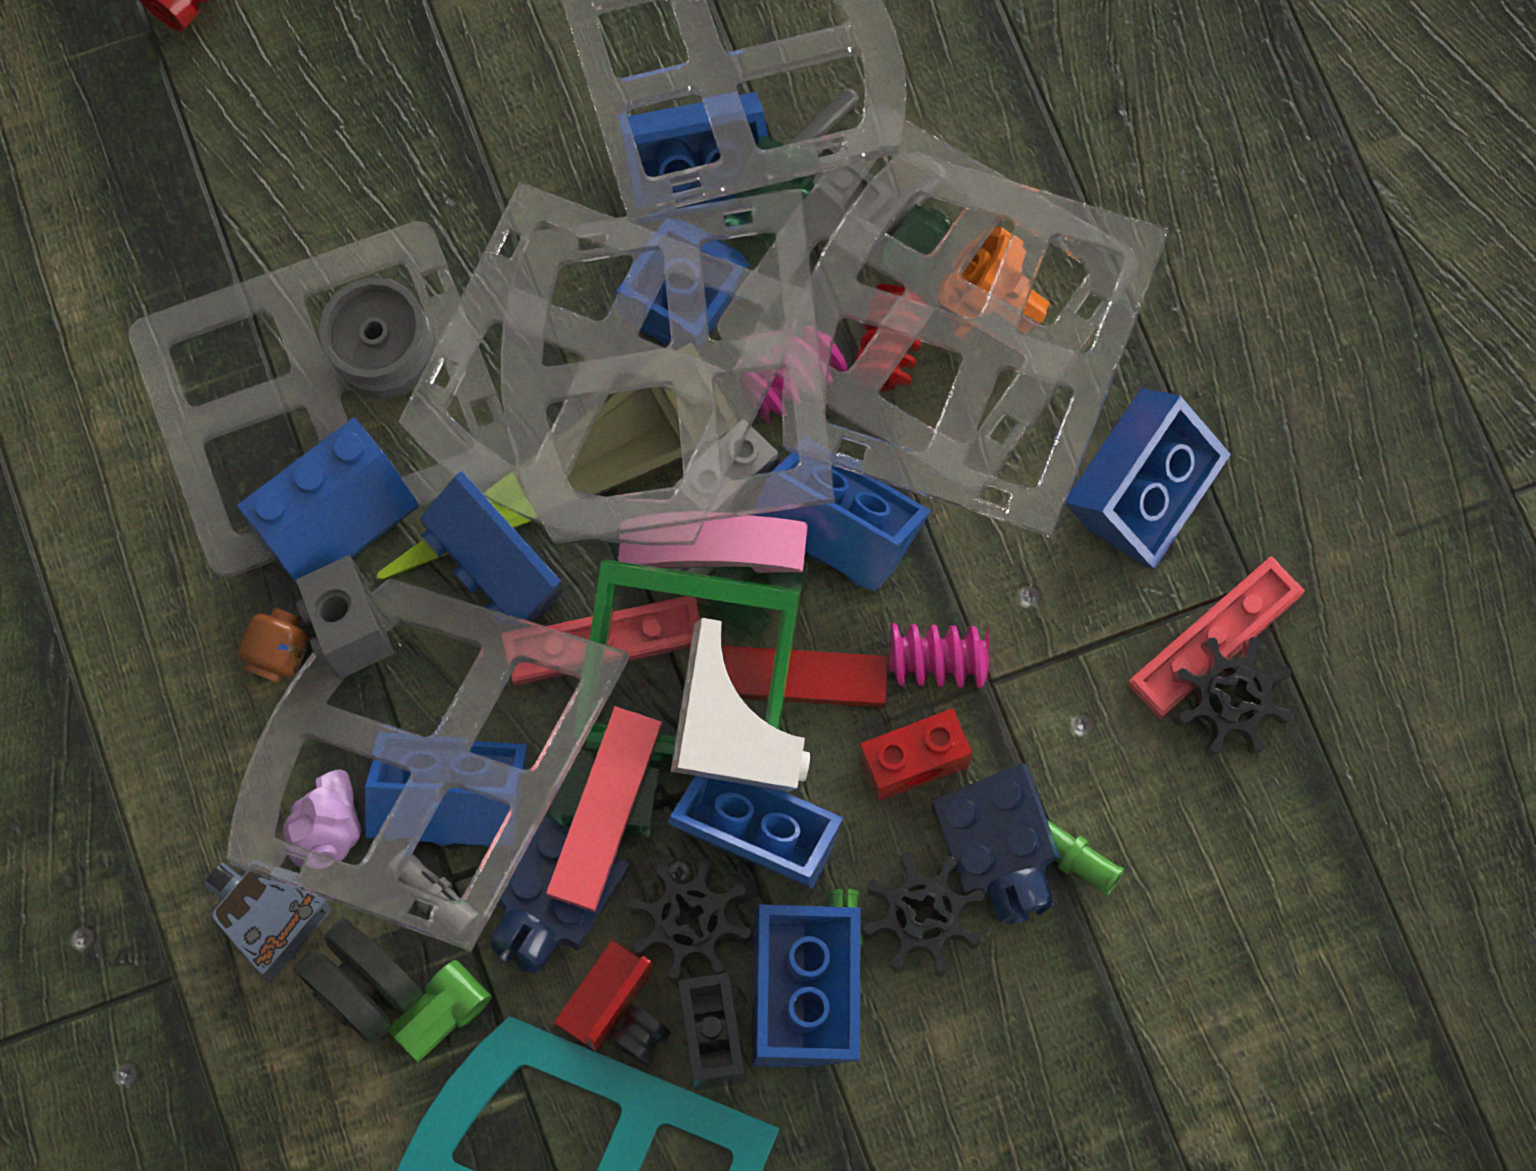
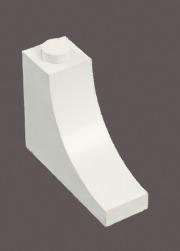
M701 618L694 624L671 772L786 792L797 789L798 781L804 782L806 780L810 763V753L803 751L805 738L790 735L776 729L748 708L733 687L725 668L721 649L722 621Z

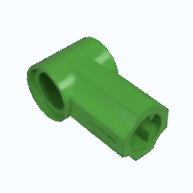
M454 960L442 968L425 987V994L398 1018L388 1030L391 1036L417 1063L456 1026L461 1028L473 1020L492 998V995L458 960Z

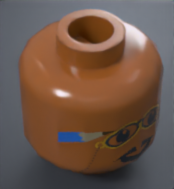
M276 607L273 608L270 616L263 613L253 615L238 648L239 657L246 662L244 670L277 683L281 682L282 677L295 676L310 643V636L307 631L298 627L301 617Z

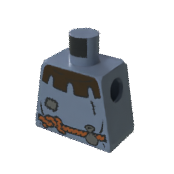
M259 862L253 864L243 877L225 863H221L210 873L204 884L207 889L222 900L213 911L211 917L270 984L332 911L327 901L320 895Z

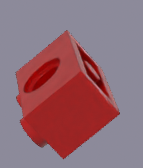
M953 708L860 743L859 759L877 802L966 769L970 765L972 756L971 749Z

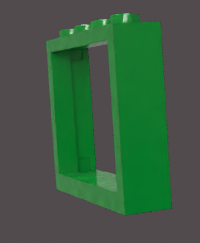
M608 559L601 562L575 739L587 741L586 748L599 750L608 723L597 722L617 585L782 610L765 717L766 723L780 730L801 593L800 589ZM660 732L650 760L663 761L665 754L673 755L677 734Z

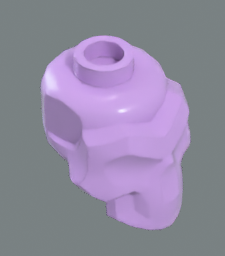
M334 770L316 778L317 788L292 805L290 809L291 815L288 816L283 825V838L288 857L294 865L305 870H329L343 860L351 847L357 843L361 834V826L354 807V792L349 775L344 770Z

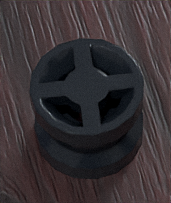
M630 1004L625 1011L626 1020L620 1028L613 1029L607 1039L627 1056L645 1067H649L654 1060V1049L659 1043L667 1041L671 1031L642 1009Z

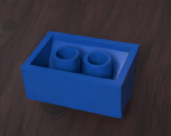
M756 92L618 118L625 162L639 225L778 199L764 110Z
M1141 388L1064 501V504L1090 532L1144 566L1155 569L1231 454L1180 395Z
M355 417L237 505L246 525L297 587V579L347 555L353 558L420 507L384 452Z
M806 439L771 472L751 516L805 522L808 525L805 553L811 559L827 563L846 574L852 583L861 587H868L876 592L893 573L928 518L931 510L811 440Z
M463 471L451 480L420 517L422 525L426 529L420 535L439 558L444 553H447L459 566L453 571L454 575L471 594L477 589L484 594L491 602L485 607L486 611L503 630L511 625L516 632H522L563 596L561 581Z
M380 735L365 785L366 838H379L387 842H401L404 840L424 841L441 846L454 843L481 845L489 849L516 847L522 815L527 744Z
M695 776L672 812L668 824L675 830L696 838L701 842H705L744 861L762 867L792 882L813 889L830 858L843 817L780 790Z
M759 904L754 914L751 1066L802 1068L857 1062L860 1060L861 908Z

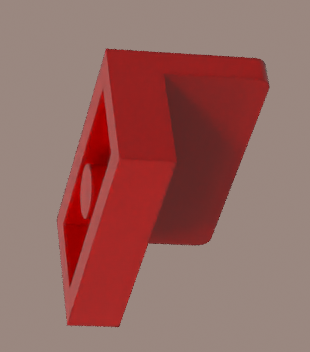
M611 940L554 1021L555 1026L588 1049L598 1052L629 1005L634 1001L653 974L652 961L644 955L641 959Z

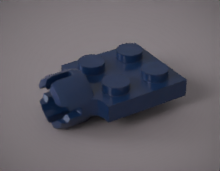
M1020 763L932 800L951 855L957 861L956 869L965 893L971 894L979 889L984 891L989 896L996 919L1000 923L1005 922L1006 924L1027 921L1030 919L1028 912L1036 910L1039 916L1053 906V897L1045 877V870L1047 865L1052 861L1060 859L1061 856L1028 765Z
M545 815L492 895V903L501 907L505 914L492 934L491 948L507 963L511 961L518 950L517 956L522 960L518 964L517 969L528 973L540 971L554 949L560 945L569 946L579 951L628 873L630 863L615 856L595 913L548 897L546 892L569 829Z

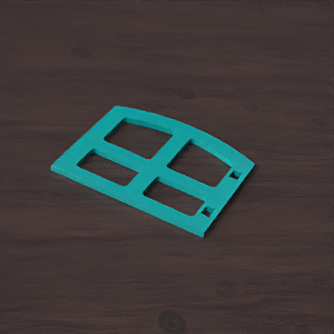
M509 1016L472 1051L446 1082L421 1120L397 1171H474L455 1163L453 1152L491 1098L523 1066L530 1067L612 1101L621 1107V1116L597 1171H640L655 1133L663 1125L672 1126L729 1150L733 1155L729 1171H763L779 1128Z

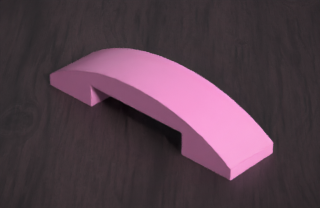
M684 514L646 518L622 524L618 561L665 569L666 567H751L756 573L803 572L808 525L805 522L788 519L734 514Z

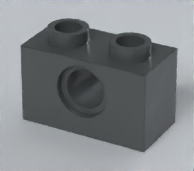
M350 555L296 580L302 595V599L296 601V605L308 628L314 627L316 636L310 639V643L322 666L330 663L342 679L394 654L368 583Z

